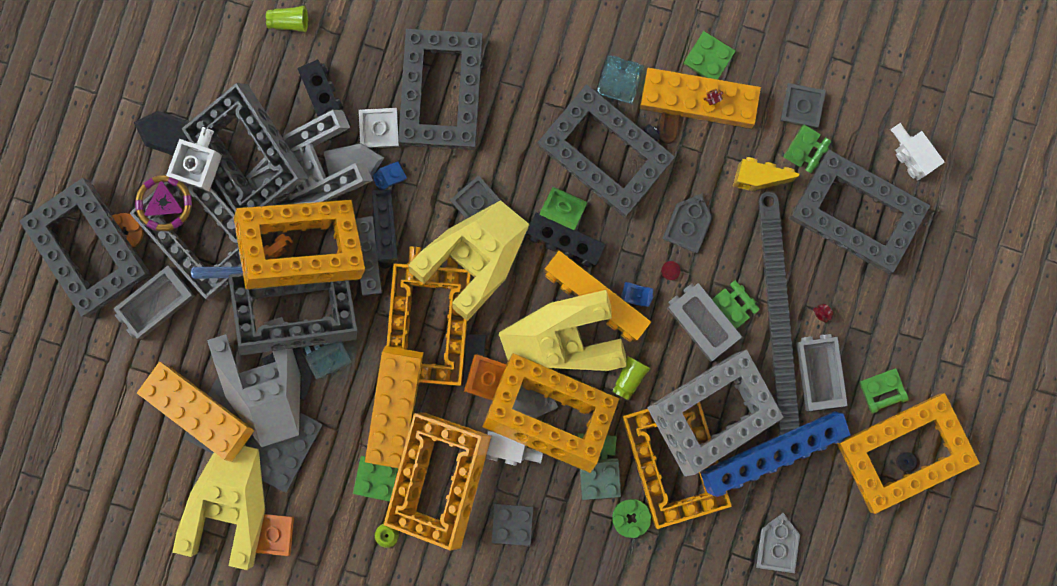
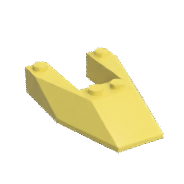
M500 200L446 230L408 265L409 272L425 284L449 257L456 261L475 277L452 302L453 309L468 321L507 278L528 230L529 223Z
M607 290L549 303L499 332L508 360L512 353L547 368L609 371L626 367V353L621 339L584 347L577 327L612 318L611 303Z
M243 446L232 462L226 461L216 453H213L189 495L176 533L172 553L189 557L198 553L205 517L237 524L228 566L244 570L254 566L256 549L265 514L259 449Z

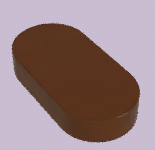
M662 112L658 134L663 143L669 144L676 140L681 115H671Z

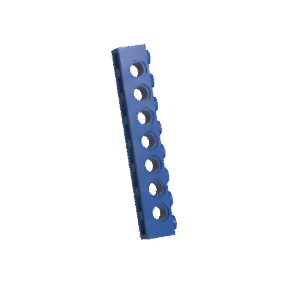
M834 411L700 471L707 493L716 497L722 496L729 489L740 488L747 481L758 480L765 473L776 472L778 467L791 465L796 459L807 458L816 450L822 451L827 449L828 445L844 441L845 437L850 436L844 414ZM826 429L829 430L827 436H825ZM812 436V441L808 444V439ZM795 443V449L791 451V446ZM778 451V457L774 459V454ZM761 458V464L757 467V461ZM744 466V472L740 474V469ZM727 473V479L723 482V476Z

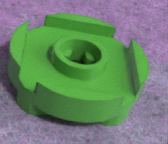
M637 499L621 501L614 508L612 514V522L617 532L629 538L643 535L651 523V514L648 507ZM635 513L636 522L629 524L626 516Z

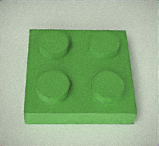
M703 31L683 64L705 78L718 80L735 50Z
M552 187L539 215L575 230L587 202Z
M361 456L353 494L390 501L398 468L366 463L365 456Z

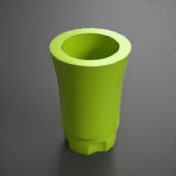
M304 5L294 8L268 10L266 12V26L268 29L306 32L308 28L307 8Z
M627 356L626 367H623L613 392L629 400L651 368Z

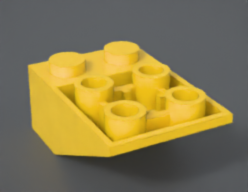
M747 157L738 164L733 187L748 191L759 190L793 182L799 176V173H796L795 169L789 167L780 169L776 168V164L769 162L761 164L757 163V159Z

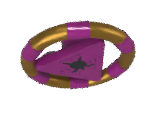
M166 175L155 176L144 182L139 188L135 199V208L139 219L147 227L155 231L176 229L186 221L192 207L191 194L187 186L183 182ZM163 182H168L181 190L184 197V210H182ZM159 183L144 213V194L149 188ZM182 213L180 217L169 224H159L147 217Z

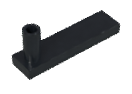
M372 190L377 260L380 266L386 269L391 266V262H397L391 190Z

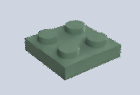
M618 458L598 460L591 473L580 469L582 500L621 497Z

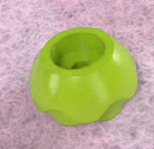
M384 524L376 529L375 540L381 547L388 548L397 543L399 538L398 530L387 527Z

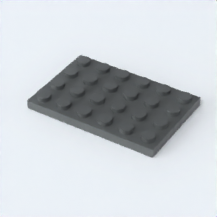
M218 376L208 395L241 419L226 399ZM300 412L299 436L261 447L254 436L251 435L244 446L259 449L262 481L287 493L323 424ZM187 432L184 439L212 454L214 453Z

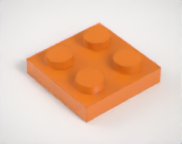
M474 355L464 392L492 401L507 364L480 355Z
M264 514L256 553L291 556L294 517Z

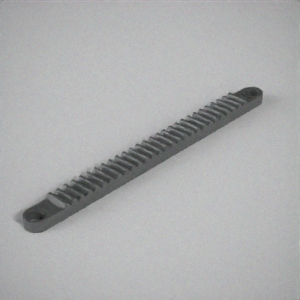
M765 192L758 200L775 396L776 404L784 417L778 421L780 436L800 426L779 201L775 193ZM767 196L771 197L774 201L771 207H767L763 203V199Z

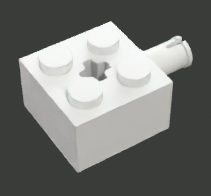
M901 122L891 129L901 143L899 144L900 147L895 150L897 152L896 157L901 163H905L908 167L907 171L913 179L916 178L918 181L944 163V160L922 131L914 137H910L901 125Z
M202 127L198 142L195 144L179 139L166 176L210 191L222 157L218 152L208 148L214 131Z
M488 431V435L492 437L486 459L498 461V458L506 459V464L515 466L517 462L521 463L524 459L541 464L542 452L529 449L521 443Z

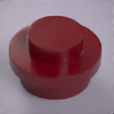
M674 261L666 262L661 268L662 276L667 280H675L680 275V266Z

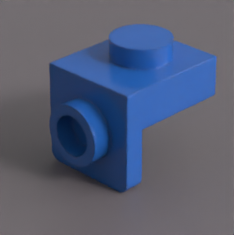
M398 161L380 168L373 175L374 182L380 190H386L389 186L402 182L407 178Z
M625 282L621 299L626 303L649 307L653 300V288Z

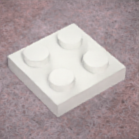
M397 108L359 110L360 143L368 148L399 147Z

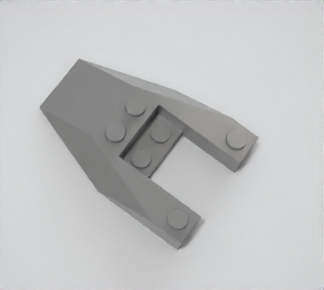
M331 110L284 135V141L308 176V179L276 205L325 202L373 181L365 163H354L326 178L313 148L350 128L343 110ZM265 157L246 176L253 190L261 187L266 183V179L272 178L280 171L272 170L268 166L269 162Z
M280 317L264 322V325L284 324V320ZM227 335L207 340L225 397L241 420L254 429L252 435L260 446L265 447L299 436L301 375L293 349L273 351L276 362L239 373Z

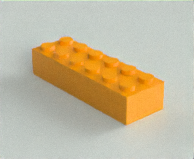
M647 68L640 109L752 129L755 125L761 87ZM711 90L723 91V94H721L723 100L716 104L709 105L703 99L707 96L706 93Z
M558 251L544 270L546 273L545 277L553 284L558 282L561 285L560 289L568 295L572 293L578 297L607 290L611 303L612 318L606 319V325L614 331L616 329L622 332L621 336L628 342L632 340L636 342L650 325V320L562 252Z
M391 346L384 347L381 355L366 450V463L399 468L414 414L423 352Z
M160 361L137 392L138 395L226 461L232 462L254 432V429L169 365Z

